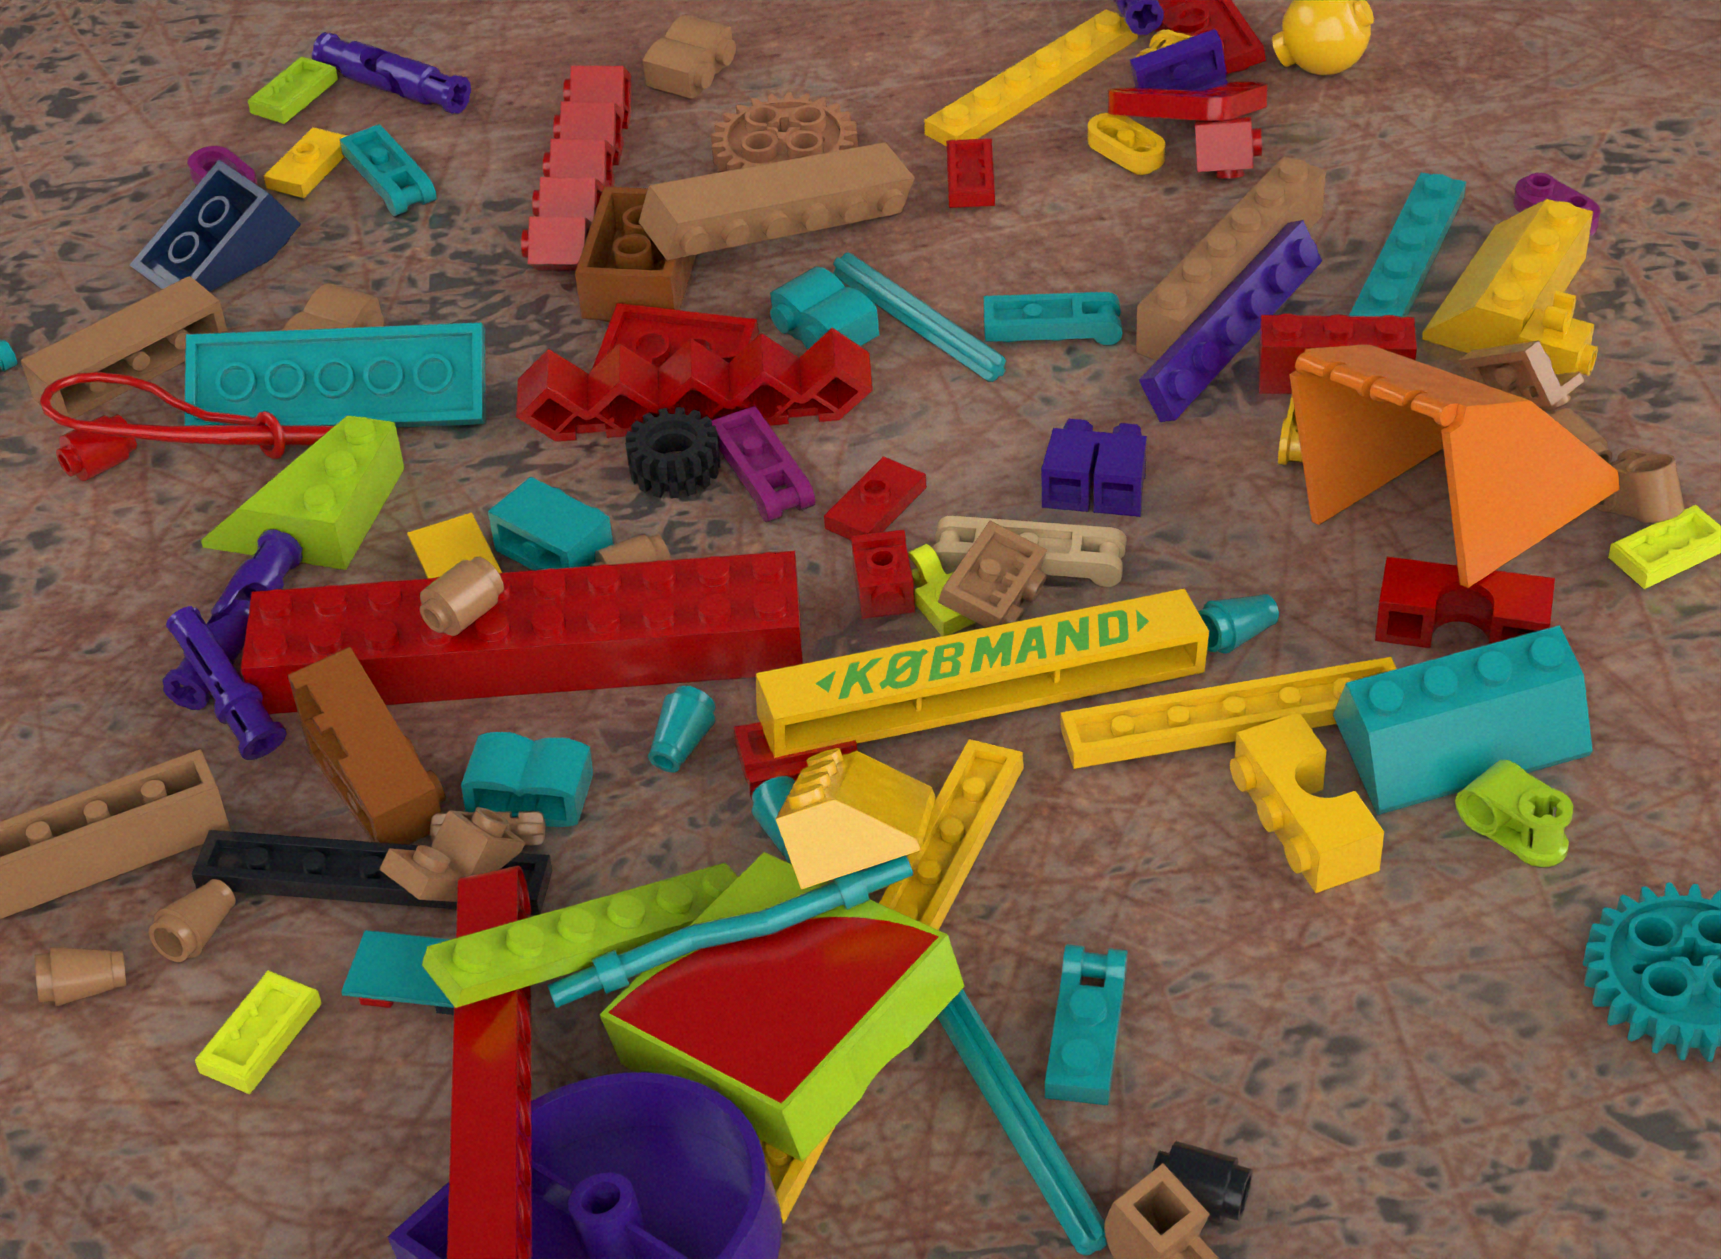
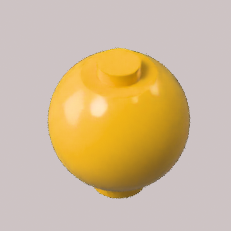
M1293 0L1283 17V31L1274 34L1272 37L1275 53L1285 67L1297 64L1306 72L1316 75H1333L1343 72L1353 66L1364 54L1370 40V25L1374 23V16L1366 0Z

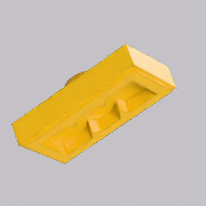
M312 127L263 175L266 189L305 198L344 159L345 156L342 154L339 139L346 137V135Z

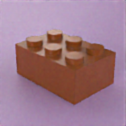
M604 187L575 271L582 319L610 322L617 303L674 310L681 309L696 255L666 260L639 224L648 188Z

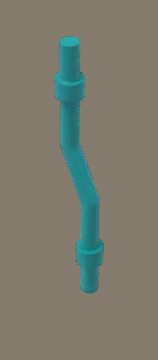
M905 855L832 879L833 882L766 910L687 926L620 955H617L616 950L592 959L593 966L552 982L547 986L556 1008L601 989H604L605 994L629 985L628 978L695 950L774 934L841 905L844 906L845 910L869 901L868 894L913 876V871Z

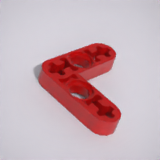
M1239 81L1226 83L1204 91L1136 87L1112 88L1108 90V113L1121 116L1204 121L1230 120L1266 108L1268 84L1255 81Z

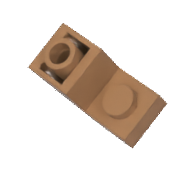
M477 807L474 813L449 810L431 847L419 845L416 851L389 848L379 870L419 900L457 902L459 878L501 869L521 853L526 842L506 829L509 822L494 811L482 807Z

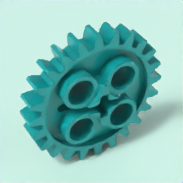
M1666 883L1664 895L1661 897H1657L1647 886L1641 887L1638 902L1622 894L1619 896L1617 910L1605 907L1602 910L1600 924L1593 923L1590 929L1583 966L1587 967L1584 979L1585 986L1595 988L1592 1004L1594 1007L1610 1006L1607 1023L1610 1026L1627 1021L1630 1024L1627 1037L1629 1041H1635L1645 1034L1653 1037L1651 1045L1653 1053L1657 1054L1669 1043L1676 1046L1679 1060L1685 1061L1690 1048H1699L1705 1060L1713 1062L1716 1047L1721 1046V890L1716 892L1710 900L1702 898L1698 884L1691 886L1688 896L1679 895L1672 883Z

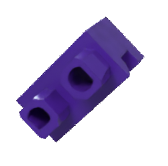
M1069 418L1063 429L1053 428L1041 468L1042 508L1088 512L1094 476V513L1141 517L1143 483L1146 476L1147 436H1142L1141 427L1138 424L1120 423L1113 428V433L1093 431V425L1087 420Z

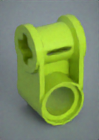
M1499 760L1457 793L1455 799L1456 809L1465 824L1473 831L1487 836L1511 851L1523 862L1536 867H1550L1561 863L1567 856L1569 841L1564 833V829L1572 820L1573 804L1571 799L1563 792L1551 788L1528 774L1516 763L1509 760ZM1556 807V815L1554 817V808ZM1531 836L1533 837L1532 847H1530Z

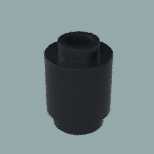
M1179 1141L1174 1142L1170 1153L1161 1150L1158 1152L1152 1171L1163 1163L1210 1214L1208 1220L1222 1223L1225 1218L1236 1221L1241 1220L1252 1182L1253 1170L1251 1168L1238 1165V1158Z

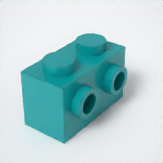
M529 477L488 511L495 550L531 570L586 567L596 562L595 551L613 545L609 516L605 515L600 509L590 507L566 495L559 488L551 487L533 477Z

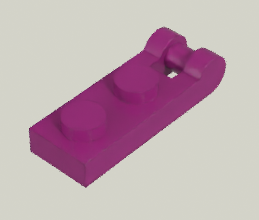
M756 406L712 420V426H716L719 450L756 502L758 511L765 522L781 518L782 511L796 507L798 510H803L815 505V495L809 480ZM782 485L786 486V488L781 489L776 492L774 491V488Z

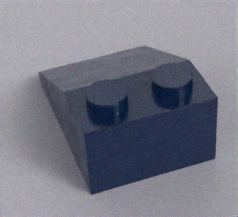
M218 160L131 262L130 266L161 290L191 276L207 291L211 292L271 260L289 241L301 223L267 191L221 160Z

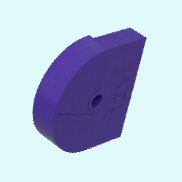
M632 1072L584 1079L562 1086L531 1101L532 1259H778L782 1239L781 1210L760 1140L743 1112L717 1091L683 1077L661 1073ZM449 1182L387 1236L397 1259H447Z

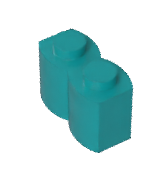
M813 267L770 292L772 304L770 316L775 327L781 333H788L795 339L802 340L807 350L832 327L859 346L880 335L877 307L859 290L845 287L833 273L823 267Z
M490 732L478 735L461 783L465 812H475L477 807H482L494 812L511 811L512 817H519V811H540L544 815L547 827L577 825L593 777L590 746L564 737L542 738L533 741L512 732Z

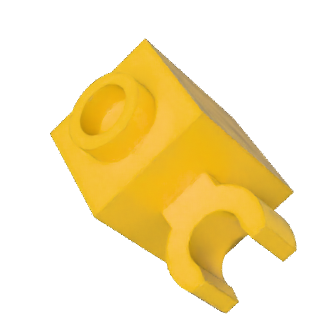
M1556 290L1552 306L1547 305L1545 310L1537 308L1534 310L1518 337V344L1540 341L1544 352L1551 360L1555 374L1580 371L1581 375L1589 376L1598 354V347L1591 345L1594 324L1572 318L1576 305V296Z

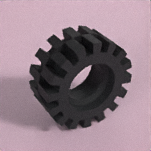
M676 407L675 414H668L667 408L658 409V417H654L650 412L643 415V423L635 421L631 425L632 432L627 431L625 437L629 473L634 485L639 483V490L647 493L652 488L653 496L662 498L664 491H669L670 498H679V491L686 490L687 495L690 496L697 493L696 485L705 489L710 486V478L716 480L719 474L718 468H721L716 426H712V420L708 416L701 419V413L694 409L689 415H686L685 408ZM673 451H682L679 453L665 454Z

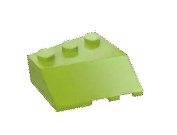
M347 415L202 538L203 548L254 555L258 549V538L266 530L275 529L291 535L298 541L302 547L303 557L300 563L346 570L405 469L395 422Z

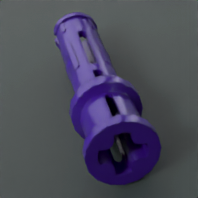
M187 606L172 614L166 622V627L173 634L193 665V668L215 699L214 713L219 722L228 724L240 742L238 751L242 758L245 760H255L274 751L285 740L287 732L282 723L272 720L262 705L263 695L259 688L243 681L224 649L201 617L197 607Z

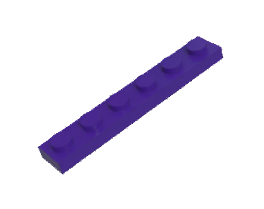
M1303 220L1287 223L1139 379L1160 422L1176 420L1257 333L1261 325V315H1273L1322 262L1317 246L1312 240Z

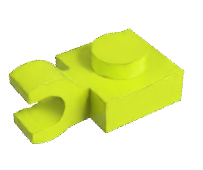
M925 544L909 551L908 557L917 567L911 570L913 584L917 587L914 589L915 605L940 635H950L976 623L938 603L942 588L953 572L946 575L933 548Z

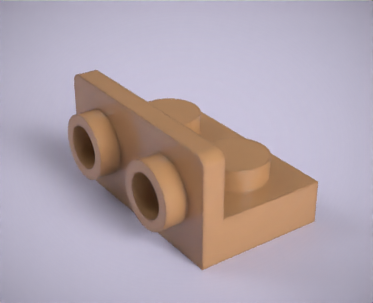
M1540 341L1472 350L1458 360L1467 379L1531 400L1544 412L1557 409L1566 404L1571 399L1569 393L1584 382L1580 371L1555 374L1551 360L1544 352Z
M990 520L942 588L938 603L986 628L1020 621L1024 613V609L1020 607L1024 600L1033 603L1046 581L1047 574L1041 572L1040 569L1047 549Z

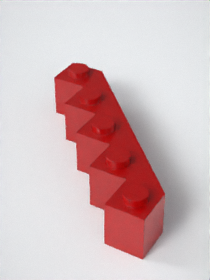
M571 66V78L564 80V102H561V115L554 116V139H550V152H544L543 156L544 177H540V190L533 191L532 210L534 216H529V229H523L521 235L522 255L524 258H528V264L537 270L576 271L604 187H614L613 166H619L624 147L622 129H628L631 115V74L624 66Z
M833 327L800 357H797L763 333H760L729 363L691 338L659 368L620 343L589 373L548 349L518 378L516 418L556 442L577 440V434L606 432L607 438L626 437L627 431L632 432L631 425L635 421L643 423V415L650 412L654 417H658V409L667 408L668 414H675L676 407L685 408L686 415H689L694 409L701 413V419L708 416L711 420H715L756 406L769 426L789 424V418L818 416L819 422L839 421L873 391L870 353Z

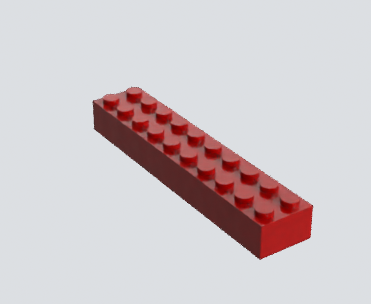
M795 551L765 552L499 573L504 584V590L498 595L497 604L456 636L432 630L420 613V606L422 605L420 600L421 591L439 577L255 591L251 594L241 672L245 683H251L261 691L263 695L261 703L268 714L298 712L288 675L348 647H351L385 705L754 678L756 673L803 664Z

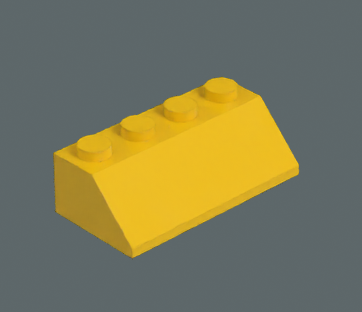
M1545 199L1495 225L1424 329L1422 340L1465 353H1469L1472 350L1518 344V337L1536 308L1545 310L1547 305L1552 306L1556 290L1565 292L1586 259L1593 211L1575 207L1569 202Z
M835 748L818 753L806 760L808 767L800 771L796 782L793 784L776 817V822L800 888L804 889L920 851L936 797L931 786L859 751L842 756L840 748Z

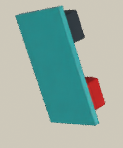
M365 930L343 985L342 996L359 997L361 1005L391 1008L394 1002L435 1006L436 1013L454 1015V1005L422 966L427 946L451 939Z

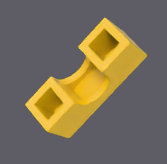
M1296 712L1236 732L1235 758L1230 760V771L1237 788L1241 792L1247 791L1256 804L1258 816L1263 827L1268 832L1274 831L1283 844L1287 861L1292 870L1297 874L1302 873L1314 892L1318 893L1379 872L1384 830L1356 791L1332 798L1311 795L1323 790L1327 750L1300 712Z

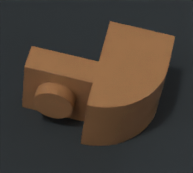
M1163 1163L1115 1200L1106 1217L1104 1226L1105 1236L1114 1259H1219L1199 1237L1210 1214Z

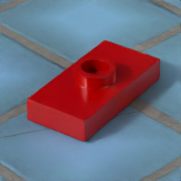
M992 139L946 141L949 208L995 206Z
M883 456L824 515L825 529L851 540V536L884 532L927 488L926 474Z

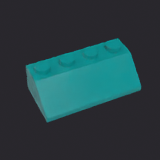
M1560 625L1347 682L1333 713L1377 815L1458 793L1499 760L1514 762L1524 769L1525 772L1530 773L1590 756L1593 751L1584 673Z

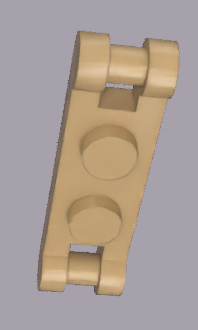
M945 516L937 524L935 533L937 543L932 548L936 552L946 575L956 570L991 520L1047 549L1040 569L1041 572L1047 575L1090 578L1095 584L1102 587H1113L1122 578L1123 562L1121 558L1126 551L1127 538L1117 528L964 516Z

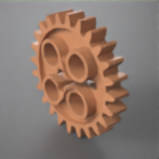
M787 92L784 99L779 100L775 95L769 94L768 101L763 103L756 98H751V107L748 108L740 104L735 105L736 114L724 113V122L715 123V133H711L713 163L718 165V173L858 147L856 121H851L850 112H841L839 103L827 106L826 97H821L812 102L810 101L809 93H805L800 99H793L792 93Z

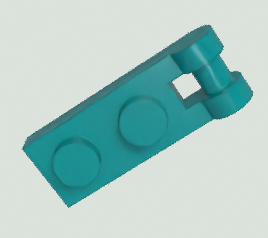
M380 124L339 139L342 154L381 196L393 216L407 212L408 206L417 202L425 205L437 199L431 179Z
M1111 292L984 296L985 342L1062 341L1065 339L1094 338L1102 345H1113L1122 338L1123 334L1122 322L1119 318L1121 313L1120 300L1117 295Z
M1065 945L1061 983L1045 1078V1099L1109 1105L1127 973L1128 950L1109 948L1108 954L1085 952V946ZM1082 977L1105 979L1104 987L1081 985Z

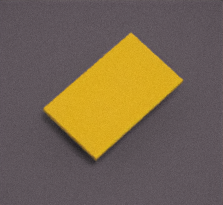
M472 512L407 532L427 578L440 577L460 561H471L475 557L484 558L494 566L498 573H502Z

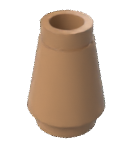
M212 879L205 885L200 886L157 911L154 916V923L149 928V937L154 947L160 954L174 962H182L187 958L199 956L229 913V910L234 907L236 900L232 890L222 881Z
M50 947V953L35 955L39 1003L55 1001V1007L113 990L116 987L127 986L123 950Z

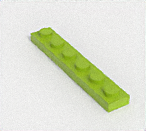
M725 862L427 946L422 966L454 1007H461L589 968L594 965L592 959L616 950L617 955H620L685 928L704 912L738 876Z

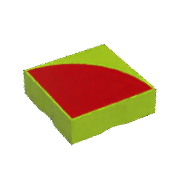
M763 852L689 926L766 910L831 882L826 881L801 889L792 864ZM869 900L848 910H845L843 905L774 934L695 950L642 972L599 1015L621 1065L634 1072L661 1073L683 1077L717 1091L743 1112L752 1124L759 1139L803 1162L862 1098L865 1090L877 1073L891 1059L908 1048L965 986L948 934Z

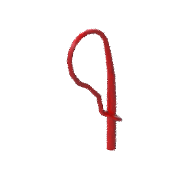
M101 372L79 373L57 379L44 389L39 401L46 416L57 424L75 430L163 442L259 445L261 451L267 457L274 460L282 457L286 445H313L334 427L280 425L277 418L267 411L259 412L254 418L245 415L208 412L174 397L157 384L129 375ZM102 382L122 384L153 393L170 406L204 421L236 425L161 426L84 421L62 415L52 407L50 401L52 396L62 388L78 383Z

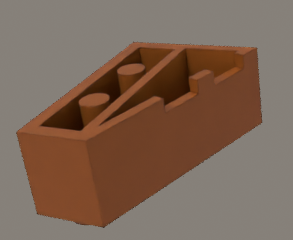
M351 647L289 674L288 678L309 754L371 842L409 845L429 835L432 816L436 813H441L440 803L446 801L443 787L432 770H424L412 742L401 732Z

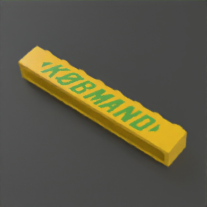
M1185 588L759 672L756 673L757 716L774 758L856 740L858 744L1204 673L1209 630Z

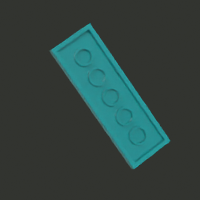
M480 322L186 334L185 402L208 412L245 415L253 418L259 412L267 411L277 418L280 425L335 426L347 415L395 422L396 428L486 424L485 327ZM185 412L184 426L236 425L204 421Z

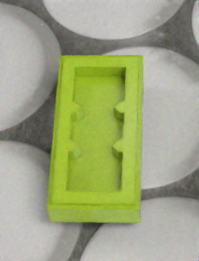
M301 56L247 100L250 113L282 124L287 123L338 80L336 67Z

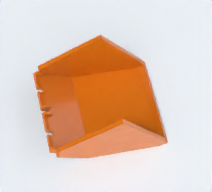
M1369 344L1305 349V352L1300 354L1296 360V371L1289 374L1311 521L1318 525L1322 524L1441 449H1444L1460 585L1467 588L1620 489L1618 470L1531 400Z

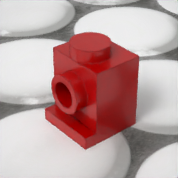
M896 530L851 536L853 572L861 619L915 613L914 584L906 547L905 531Z

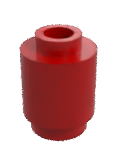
M118 414L110 418L103 415L92 420L95 422L128 424ZM74 429L60 436V448L56 450V456L62 469L68 476L76 475L80 480L87 481L128 460L129 453L137 449V442L135 438L104 435Z

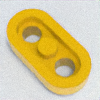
M1108 112L1098 114L1089 120L1087 129L1088 145L1123 168L1137 175H1146L1159 169L1164 164L1165 141L1157 133L1127 116L1112 115Z

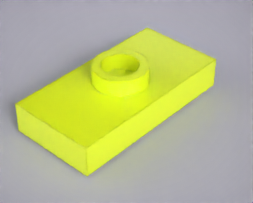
M1695 504L1685 509L1677 517L1654 523L1611 543L1608 558L1643 589H1646L1720 554L1721 525Z
M268 970L196 1057L195 1063L199 1073L250 1095L321 1006L322 1002L318 990Z

